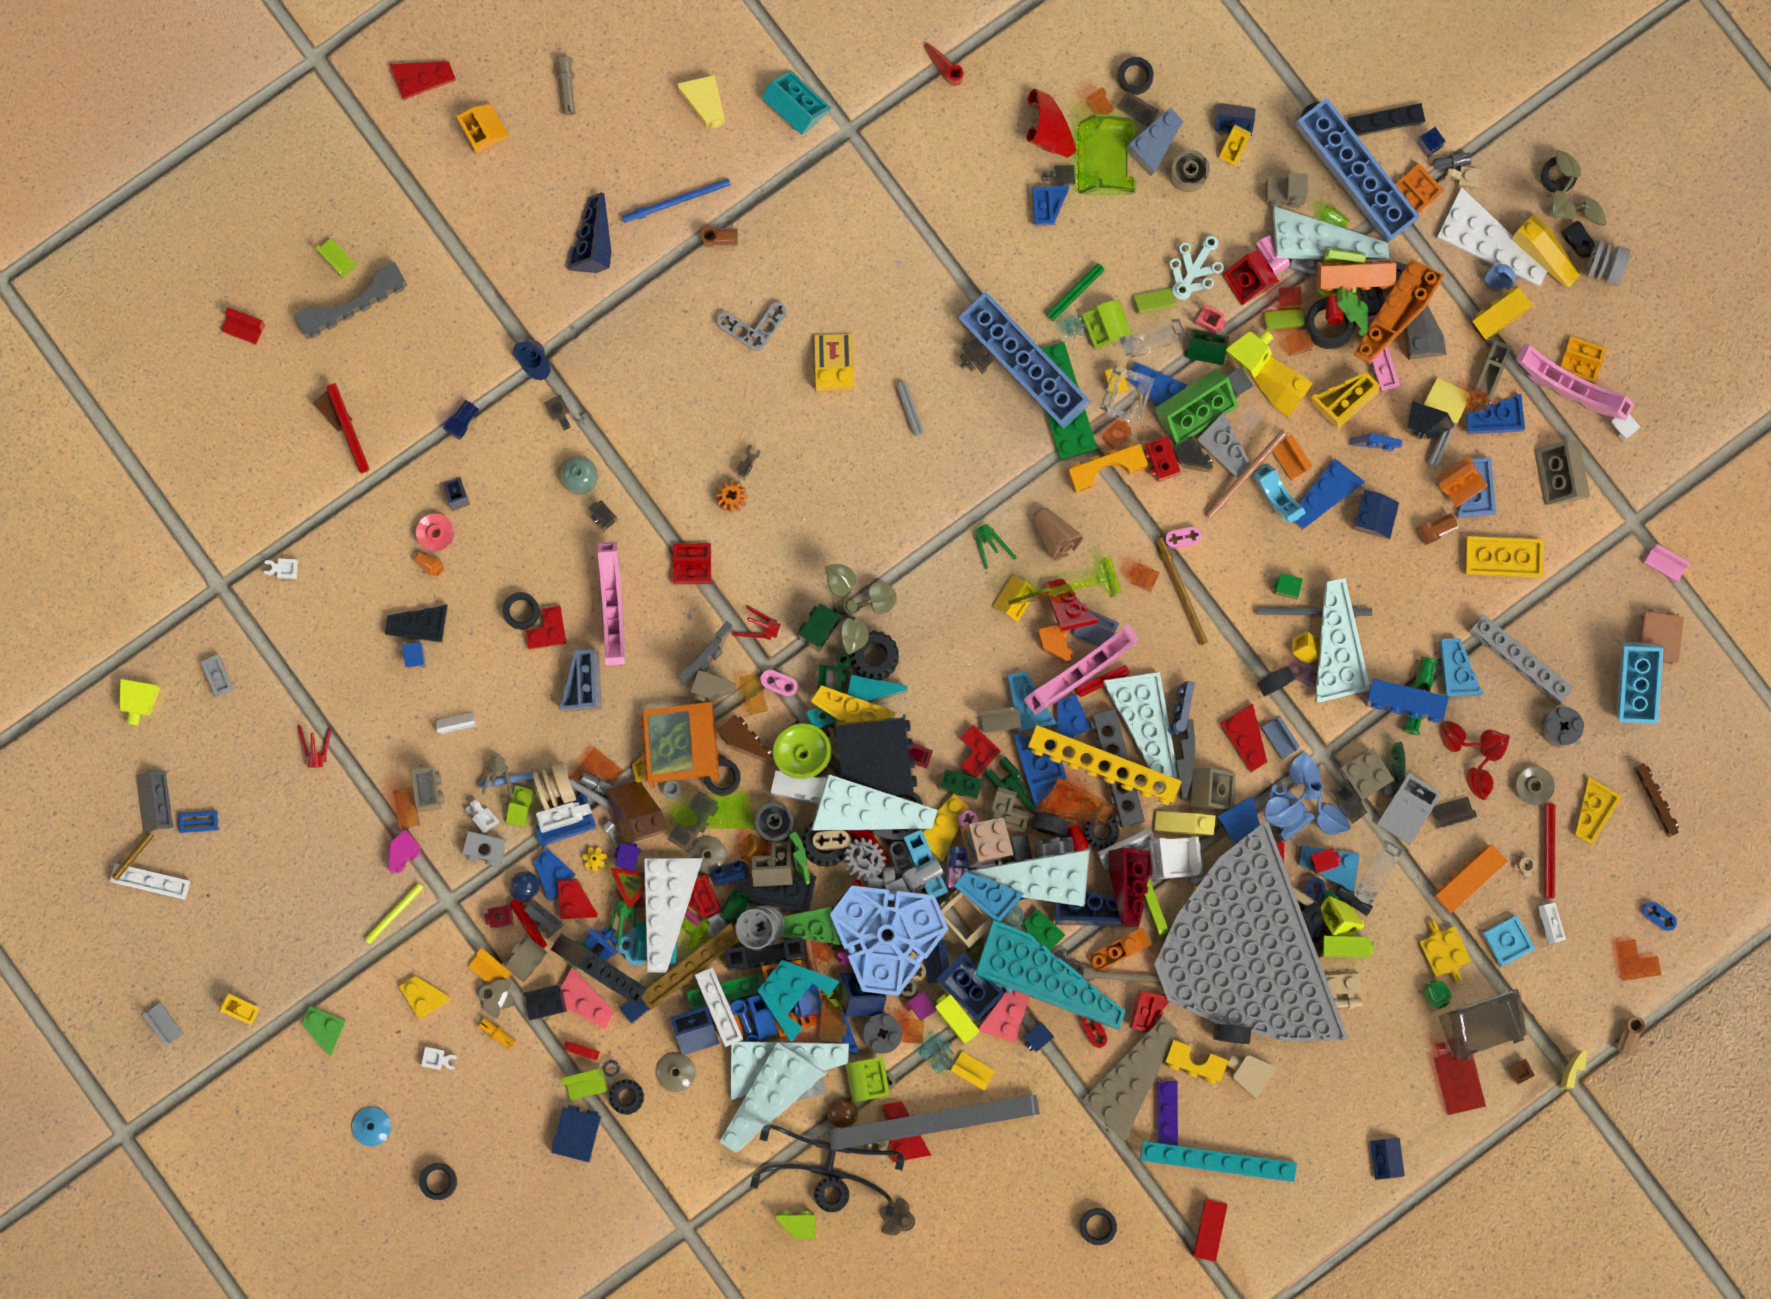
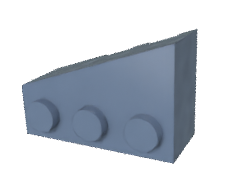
M1170 107L1127 146L1126 150L1150 176L1157 169L1183 120Z
M575 650L567 685L564 688L562 703L559 706L560 710L568 712L602 709L600 659L597 650Z

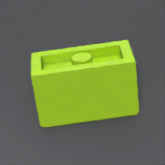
M332 238L321 247L319 245L315 246L317 252L342 279L357 267Z
M595 1069L561 1078L562 1086H567L570 1100L607 1092L603 1069Z

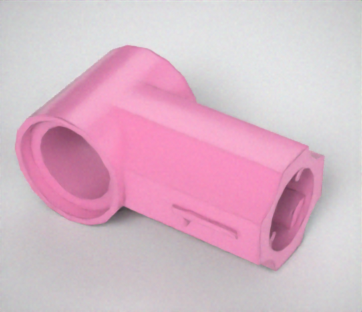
M1270 235L1256 243L1257 248L1275 275L1290 266L1288 258H1276L1275 242Z

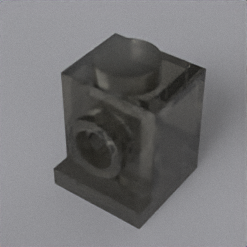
M602 500L599 502L595 501L588 508L592 514L591 519L597 525L601 523L600 528L603 532L618 520L617 516Z

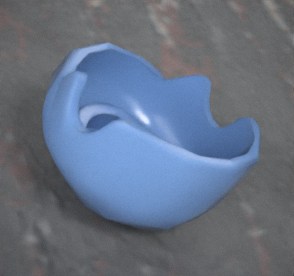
M1503 263L1492 265L1484 276L1485 282L1491 288L1498 291L1503 287L1509 289L1516 281L1514 270L1509 265Z

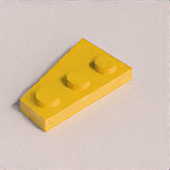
M955 794L937 811L932 829H921L930 851L942 862H944L947 850L951 846L960 826L958 816L962 811L968 809V806Z

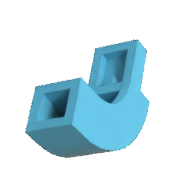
M1266 463L1252 473L1261 492L1284 522L1288 521L1291 523L1296 521L1306 513L1304 508L1285 489L1276 470L1271 465Z
M922 830L904 837L915 867L918 868L933 859ZM941 875L929 881L925 886L927 894L934 895L935 898L948 893Z

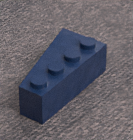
M1086 891L1084 906L1055 902V925L1132 927L1121 924L1116 899L1110 896L1107 897L1099 895V893Z

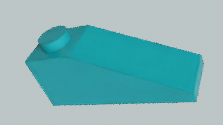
M851 675L848 695L867 702H873L906 693L908 686Z

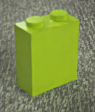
M1323 936L1320 938V958L1367 959L1374 953V942H1371V937Z

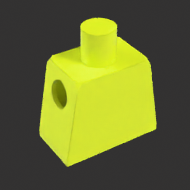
M1266 330L1259 337L1252 332H1248L1229 346L1226 351L1234 362L1255 378L1272 355L1267 344L1273 337Z
M121 679L120 711L129 713L127 724L138 726L140 715L147 717L151 715L160 691L159 686Z
M1331 896L1322 903L1323 920L1333 935L1353 937L1364 927V921L1359 918L1354 908L1349 906V904Z

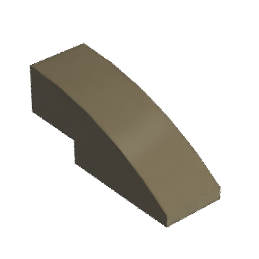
M1494 339L1473 394L1491 401L1512 350L1511 345Z

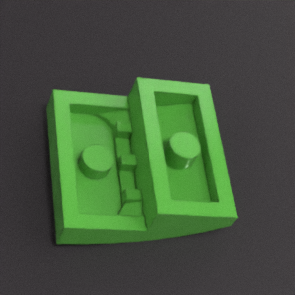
M795 831L789 835L796 871L806 885L810 883V873L803 844Z

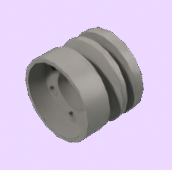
M1599 239L1590 254L1586 278L1591 279L1596 271V281H1599L1602 275L1605 274V284L1618 287L1629 260L1630 249L1617 246L1614 253H1612L1611 243L1608 242L1603 250L1604 241Z
M759 905L743 912L737 919V937L748 948L762 949L781 938L785 928L784 918L775 907L770 905Z

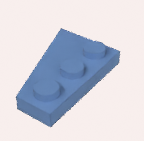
M1491 457L1472 459L1488 486L1461 504L1458 518L1496 515Z

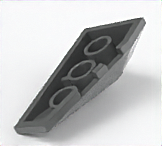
M1427 304L1420 314L1404 329L1409 360L1447 354L1444 335Z

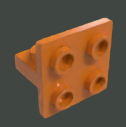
M1466 456L1438 475V479L1441 482L1438 485L1442 491L1449 495L1456 507L1488 486L1470 456Z

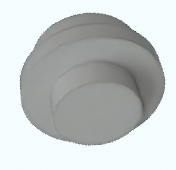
M676 780L665 781L662 786V792L667 798L674 799L680 795L681 785Z

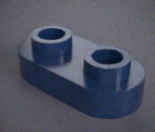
M736 860L714 868L710 872V878L714 885H724L744 878L749 870L746 862Z
M1312 878L1307 882L1303 893L1319 904L1326 890V885L1322 879ZM1312 885H1318V891H1313Z

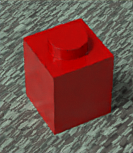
M1334 848L1309 856L1315 875L1338 868L1341 862L1338 851L1335 852Z

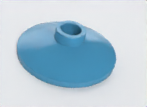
M364 1108L353 1119V1135L363 1145H380L388 1138L391 1132L390 1118L379 1108ZM369 1123L374 1124L373 1130H368L367 1125Z

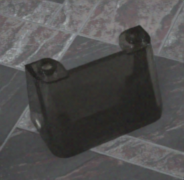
M1518 989L1438 1016L1453 1059L1460 1058L1461 1062L1472 1059L1471 1054L1509 1041H1513L1514 1044L1524 1041V1036L1527 1035L1521 996Z

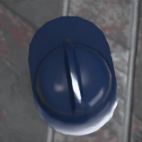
M528 338L525 342H519L514 346V357L530 377L536 380H543L549 376L551 371L550 364L545 357V350L541 343Z

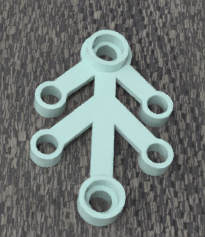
M1210 235L1204 239L1203 249L1194 264L1190 256L1191 246L1188 243L1180 245L1179 252L1183 256L1187 271L1184 281L1180 272L1181 261L1176 258L1171 260L1169 266L1173 270L1176 281L1172 292L1178 300H1186L1191 292L1203 289L1211 290L1213 288V279L1205 278L1201 283L1191 284L1194 278L1222 273L1224 267L1221 262H1215L1212 266L1200 269L1208 254L1215 251L1218 247V240L1215 236ZM1213 240L1214 245H1208L1207 241ZM1183 246L1188 247V251L1184 252L1181 248ZM1177 262L1179 266L1174 268L1172 263ZM1219 265L1221 270L1216 271L1214 266ZM1206 281L1211 282L1210 287L1205 286ZM1179 288H1185L1186 292L1180 293Z

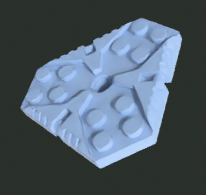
M851 886L830 914L844 949L848 950L850 955L848 958L863 992L899 996L921 967L920 963L924 958L927 959L948 930L934 895L901 891L891 893L885 889ZM888 900L896 901L895 907H888ZM887 929L893 933V937L888 941L882 938V932ZM861 944L863 950L857 952L854 946ZM912 950L918 953L914 960L908 956Z

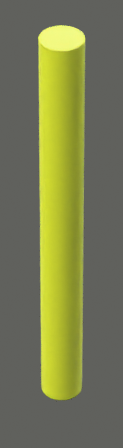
M417 883L372 930L365 940L371 944L424 887Z

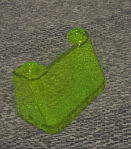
M1095 113L1079 122L1077 127L1078 193L1085 195H1131L1135 193L1137 183L1133 176H1128L1126 150L1127 141L1131 140L1136 134L1135 119Z

